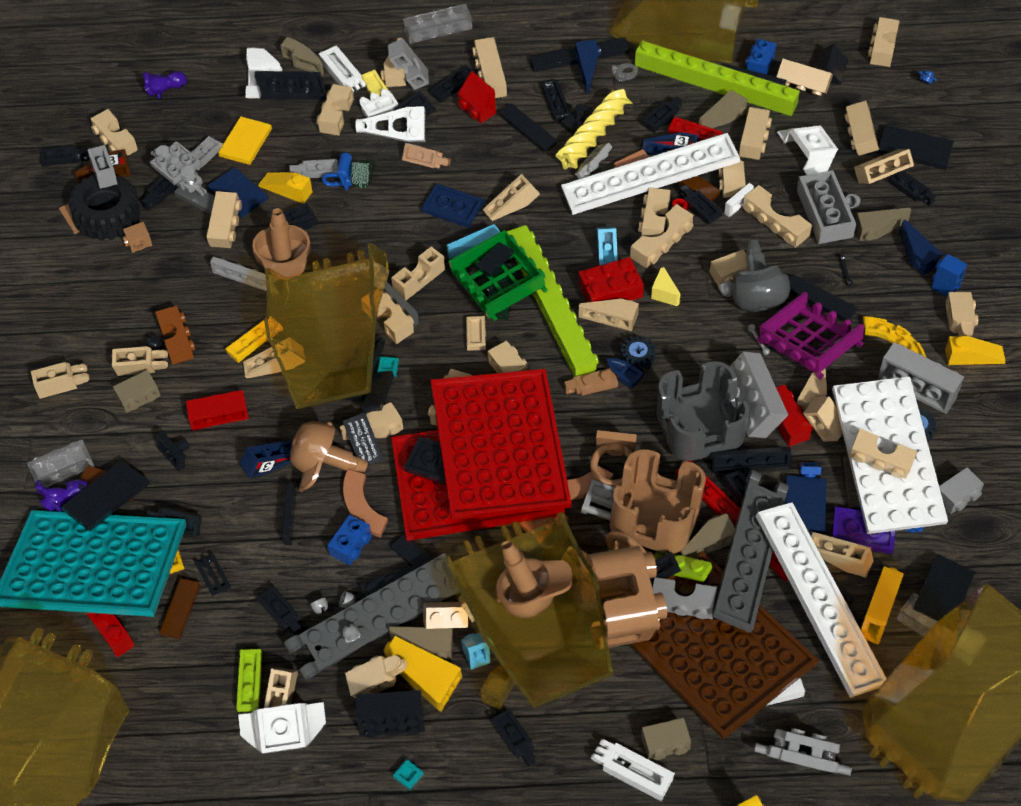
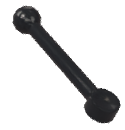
M840 254L839 260L845 273L846 285L851 286L853 281L849 277L844 254Z

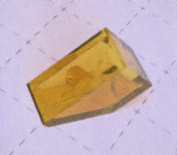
M500 664L489 674L481 688V701L501 709L519 676V672Z

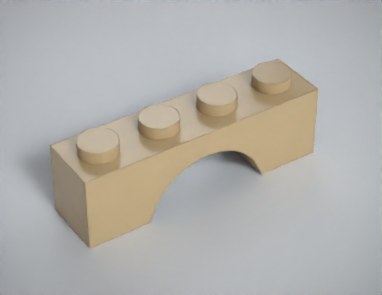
M760 185L746 194L743 201L745 211L769 227L772 232L777 233L787 243L796 248L810 236L812 224L800 215L787 217L777 214L770 206L772 194Z
M676 204L665 214V228L667 231L657 237L641 236L631 246L630 257L646 269L651 264H655L663 253H667L674 243L679 242L682 235L692 229L693 214Z

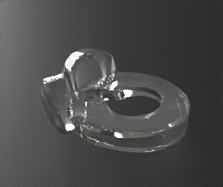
M623 63L619 66L615 64L612 65V73L617 80L624 82L625 80L635 78L638 74V68L631 63ZM625 68L633 70L631 73H622Z

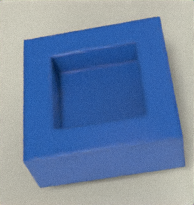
M799 462V471L805 477H816V475H821V465L818 462Z

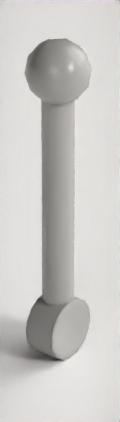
M750 324L748 331L752 332L757 340L759 336L755 331L756 327ZM759 343L762 353L768 355L770 353L769 349L764 344Z

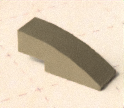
M286 37L280 45L282 56L292 60L294 67L308 72H321V76H323V65L318 56L304 44Z

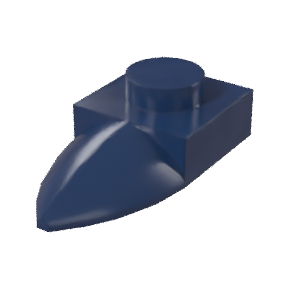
M616 358L607 359L610 369L617 375V380L631 389L643 377L644 372L630 363Z

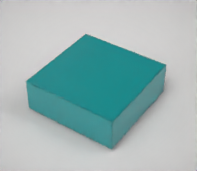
M380 356L377 372L393 371L394 377H397L399 358Z
M406 759L393 774V778L410 791L424 773Z

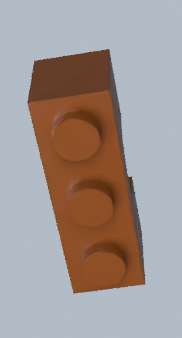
M177 306L156 311L163 337L174 335L172 338L164 340L172 365L193 359L192 351L195 350L193 341L187 338L191 335L188 326L183 325L186 322L184 313L179 312Z

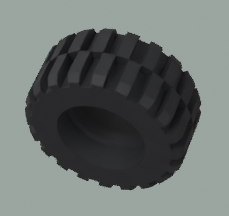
M94 174L88 179L84 178L81 180L80 184L77 183L74 190L71 191L68 200L76 229L83 235H88L92 239L98 238V240H105L107 238L112 240L115 239L114 237L124 236L123 229L137 224L140 217L136 189L132 186L131 182L121 176H116V185L100 189ZM103 203L117 204L107 210H93L94 207Z

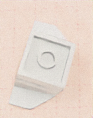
M247 48L249 76L248 86H246V98H260L254 76L255 71H282V67L266 50Z
M821 126L790 128L777 131L784 143L796 141L808 160L803 170L807 175L828 171L838 148Z
M324 702L308 705L298 703L255 710L254 713L238 715L240 736L262 754L304 748L311 743L326 724Z

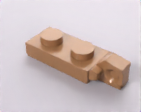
M405 143L402 156L403 161L431 168H440V165L450 166L451 159L442 157V152Z
M611 369L580 375L564 382L566 394L577 392V394L587 395L618 387V380Z

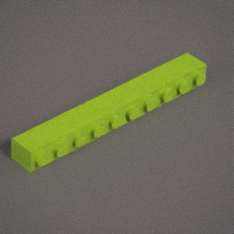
M642 41L636 50L635 66L724 95L732 90L746 98L748 103L792 116L797 107L799 90Z
M527 225L506 231L509 235L514 236L517 245L524 248L527 257H531L536 267L542 269L545 274L544 282L548 291L543 293L539 289L532 294L574 377L596 372L597 364L599 363L597 355L592 353L589 340H585L583 328L577 324L574 311H570L569 301L566 297H563L560 284L556 283L554 272L549 270L547 258H543L541 247L535 242L534 233L529 231ZM523 268L520 269L523 276L526 277L528 275Z

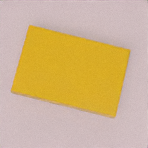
M240 117L218 152L219 157L251 165L272 130V126L267 123Z

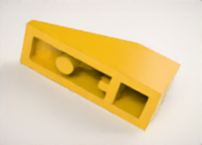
M295 172L267 173L258 184L263 189L302 204L306 202L313 192L310 178Z
M949 336L945 348L948 365L1005 364L1006 362L1003 347L970 336Z

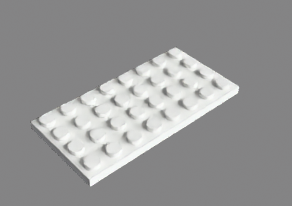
M910 376L833 386L832 391L848 456L859 429L878 435L877 448L884 454L893 453L898 444L917 451L906 479L896 478L891 473L876 470L871 465L858 463L849 457L867 534L947 524L948 519Z

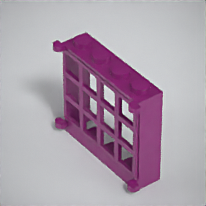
M804 292L760 326V336L757 338V341L760 344L770 345L778 352L785 354L793 361L815 372L818 379H822L824 374L821 371L853 345L856 344L857 347L863 345L861 340L863 339L864 325L859 324L852 331V323L849 319L844 320L842 325L836 322L837 314L835 311H830L826 317L822 314V305L819 302L815 303L813 308L807 306L808 293ZM800 313L809 319L799 324L792 318ZM812 321L822 326L816 332L806 328ZM787 322L797 327L791 333L781 329ZM826 329L836 334L830 340L820 336ZM801 330L811 335L805 341H801L794 336ZM774 332H778V333H780L781 335H783V336H785V337L782 338L781 336L777 335V334L774 333ZM840 337H842L841 340H839L836 344H834L835 341H837ZM815 338L824 343L818 350L808 345ZM789 339L792 340L793 342L797 343L798 346L794 345L793 343L789 342L788 340H789ZM802 348L807 349L808 351L812 352L813 354H809L808 352L804 351Z

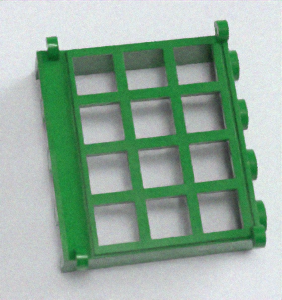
M505 230L449 260L452 274L485 315L493 321L497 320L496 313L541 289L543 293L548 291L545 287L544 279L546 277L542 269L536 267L534 260L531 257H527L524 248L517 245L514 236L509 235ZM498 242L513 249L514 254L510 258L514 257L519 264L509 270L503 264L501 268L504 273L495 278L487 276L490 281L481 286H478L473 279L483 273L478 271L469 275L464 269L473 263L478 264L479 260ZM523 268L528 275L517 281L512 273ZM508 276L513 284L502 289L497 281ZM493 284L499 292L487 297L482 290Z

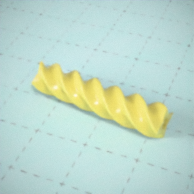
M624 89L612 90L602 103L596 107L593 114L577 129L574 136L558 151L556 157L562 162L565 170L569 167L577 169L578 159L587 157V148L595 147L597 145L596 138L606 135V126L615 125V115H623L624 105L632 104L627 98Z

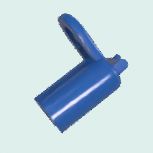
M342 153L337 173L324 174L322 182L330 187L344 186L345 190H348L353 183L356 164L352 162V156L348 153ZM338 177L341 181L328 182L326 178Z

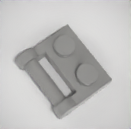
M592 480L581 513H589L610 521L611 512L591 506L590 502L612 508L615 487Z

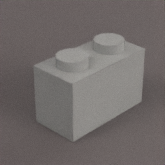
M105 145L88 149L90 162L100 189L116 185L115 171Z
M968 467L939 486L944 507L950 514L956 510L961 511L970 500L975 501L982 494L981 490L984 483Z

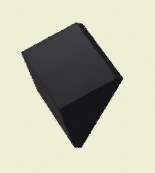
M833 44L815 52L811 67L832 73L833 76L830 83L841 85L848 59Z

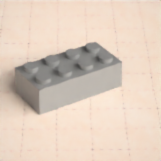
M834 171L799 176L797 193L809 222L812 224L818 244L853 238L856 222Z
M894 342L883 358L877 380L910 376L916 399L947 414L957 399L964 376Z
M742 352L730 365L737 378L735 402L746 399L748 403L749 415L746 427L748 437L767 438L788 416V413L760 353Z

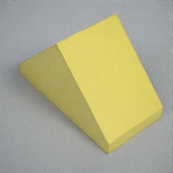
M663 267L660 269L652 287L651 299L677 306L680 302V292Z

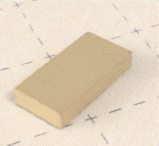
M485 316L466 317L467 351L486 350Z

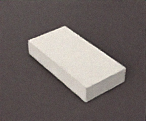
M749 183L726 202L724 214L731 217L743 206L744 196L752 191L754 186Z

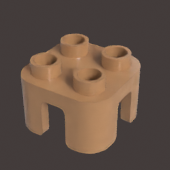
M646 449L635 451L626 460L622 485H616L614 489L610 529L611 531H620L631 536L643 547L662 553H678L688 544L699 515L706 481L705 473L698 465L682 461L678 479H668L658 474L660 454L658 452Z
M637 545L588 554L586 558L589 565L581 568V582L585 600L587 602H594L619 597V599L608 600L604 603L603 609L606 620L595 622L592 627L597 647L601 650L650 640L654 632L660 629V619L667 618L665 598L661 592L653 594L650 578H654L657 575L656 563L652 552L643 553Z

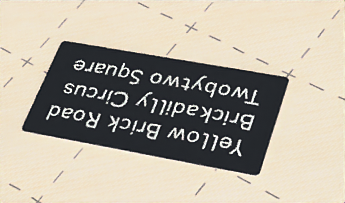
M366 413L344 420L343 423L356 457L359 456L368 462V466L382 461L383 457Z

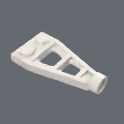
M406 107L367 119H356V132L406 142H425V107ZM402 117L407 118L406 132H399L393 129L394 120ZM388 120L389 129L387 131L377 130L376 123Z

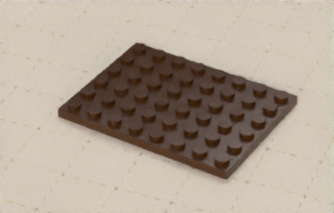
M701 551L693 558L711 562L712 570L704 582L675 575L666 578L675 580V592L680 596H690L693 594L696 584L717 587L718 593L723 570ZM760 604L754 628L750 633L714 617L713 619H699L696 616H680L676 613L667 612V618L660 619V629L654 632L650 640L629 644L723 740L818 664V659ZM748 636L760 642L742 661H737L729 673L719 675L717 684L713 683L724 665L734 661L736 656L734 650L736 648L740 651H746L750 648L751 639ZM742 638H746L749 642L746 647L738 646Z

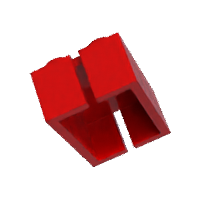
M631 257L579 271V287L583 296L586 297L587 303L613 299L633 301L643 298L644 284L639 273L636 272V267Z

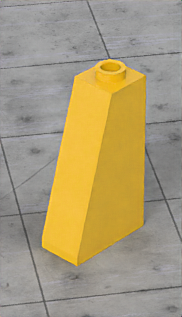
M883 567L861 628L865 639L878 645L904 573L899 572L895 568Z
M395 636L384 648L385 658L397 655L407 661L408 666L400 675L416 690H421L422 696L437 710L442 711L462 678L461 668Z

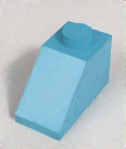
M615 226L596 227L599 265L617 261Z
M482 633L469 634L464 639H461L462 650L471 670L490 663L489 643Z

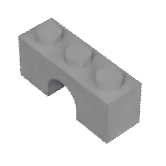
M403 38L388 45L389 60L398 70L404 69L406 80L414 90L429 84L428 69Z
M654 578L653 594L660 592L663 594L667 612L676 613L680 616H696L699 619H713L711 616L716 601L717 587L696 584L693 594L690 596H680L675 592V580Z

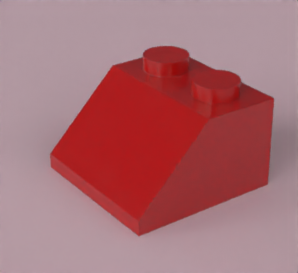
M471 72L458 93V105L462 110L470 114L472 119L477 120L481 124L496 114L495 89L474 72Z

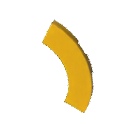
M863 316L862 321L865 335L880 337L892 344L895 342L926 357L920 343L905 328L889 323L886 319Z

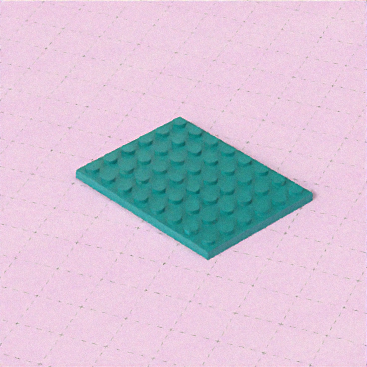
M31 510L0 580V607L154 617L187 525L186 520L110 515L89 532L65 512Z

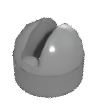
M849 194L845 197L849 208L859 206L861 199L857 194Z
M726 281L719 286L723 296H732L730 287L732 281Z
M344 591L341 595L339 606L345 609L356 603V597L352 593Z
M325 597L310 603L311 608L317 614L322 613L321 608L323 612H326L328 608Z
M350 624L348 628L344 626L342 634L346 642H353L361 636L357 626Z

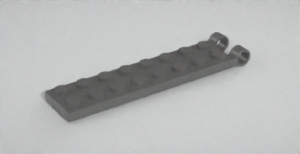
M755 470L749 472L745 482L746 488L711 616L749 633L754 628L773 551L756 518V514L763 510L784 505L789 485L780 481L777 482L774 491L759 486L761 473Z
M444 553L307 631L289 638L284 642V645L289 653H293L305 645L309 649L315 661L304 665L299 670L304 680H307L390 633V627H400L423 614V603L444 602L465 590L466 587ZM350 624L357 626L361 636L353 642H346L342 634L344 626L347 628L350 627ZM317 645L321 646L319 651L315 649Z

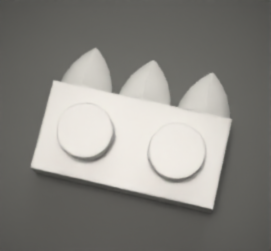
M386 89L381 90V97L376 93H371V101L365 97L360 99L361 110L366 118L394 111V108L399 105L392 93Z

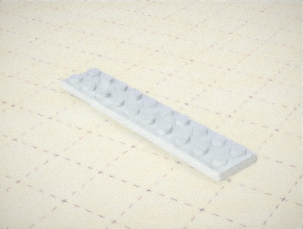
M728 133L561 186L571 213L574 215L647 192L649 187H663L739 163L740 157Z
M793 502L758 512L756 518L849 697L851 698L886 686L889 683Z

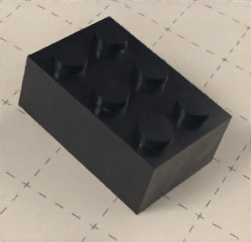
M421 690L356 695V719L360 735L374 738L377 735L384 734L396 736L399 733L415 735L424 732V705Z

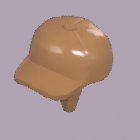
M276 208L272 211L270 228L260 231L253 239L255 259L271 277L277 280L296 278L306 268L307 257L310 253L309 236L300 227L288 225L283 211Z
M309 421L302 424L295 434L291 444L290 462L296 469L303 472L298 489L299 492H303L313 486L319 475L322 463L345 471L347 469L356 472H365L367 470L368 462L359 456H353V452L331 445L335 434V427L332 426L331 422Z
M506 541L502 544L506 569L499 576L495 590L497 592V602L501 603L512 616L517 618L535 617L552 604L554 596L560 595L571 588L573 571L567 562L563 560L540 561L537 559H525L523 553L519 552V549L511 541Z

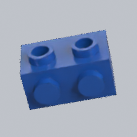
M757 39L755 45L751 46L750 56L746 58L745 66H747V69L768 74L775 57L777 43Z
M947 254L943 260L940 259L936 264L935 269L937 271L932 277L934 281L932 289L945 296H948L949 292H957L961 286L967 264Z
M349 515L327 545L330 556L351 565L354 560L359 558L363 546L367 545L372 538L370 525Z

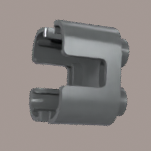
M717 361L704 363L700 368L699 382L687 387H682L683 377L680 370L668 372L660 379L656 414L673 455L682 460L692 461L711 456L712 452L732 451L742 445L747 427L749 406L746 399L735 402L737 378L730 366Z

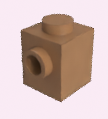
M144 222L123 229L125 234L122 237L126 247H130L132 253L152 246Z

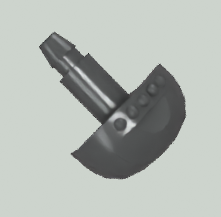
M751 239L747 244L748 256L746 261L748 271L738 272L735 282L730 287L732 298L739 308L748 312L760 313L773 310L784 304L789 296L790 282L788 275L783 274L778 266L766 268L765 256L761 253L762 249L757 239Z

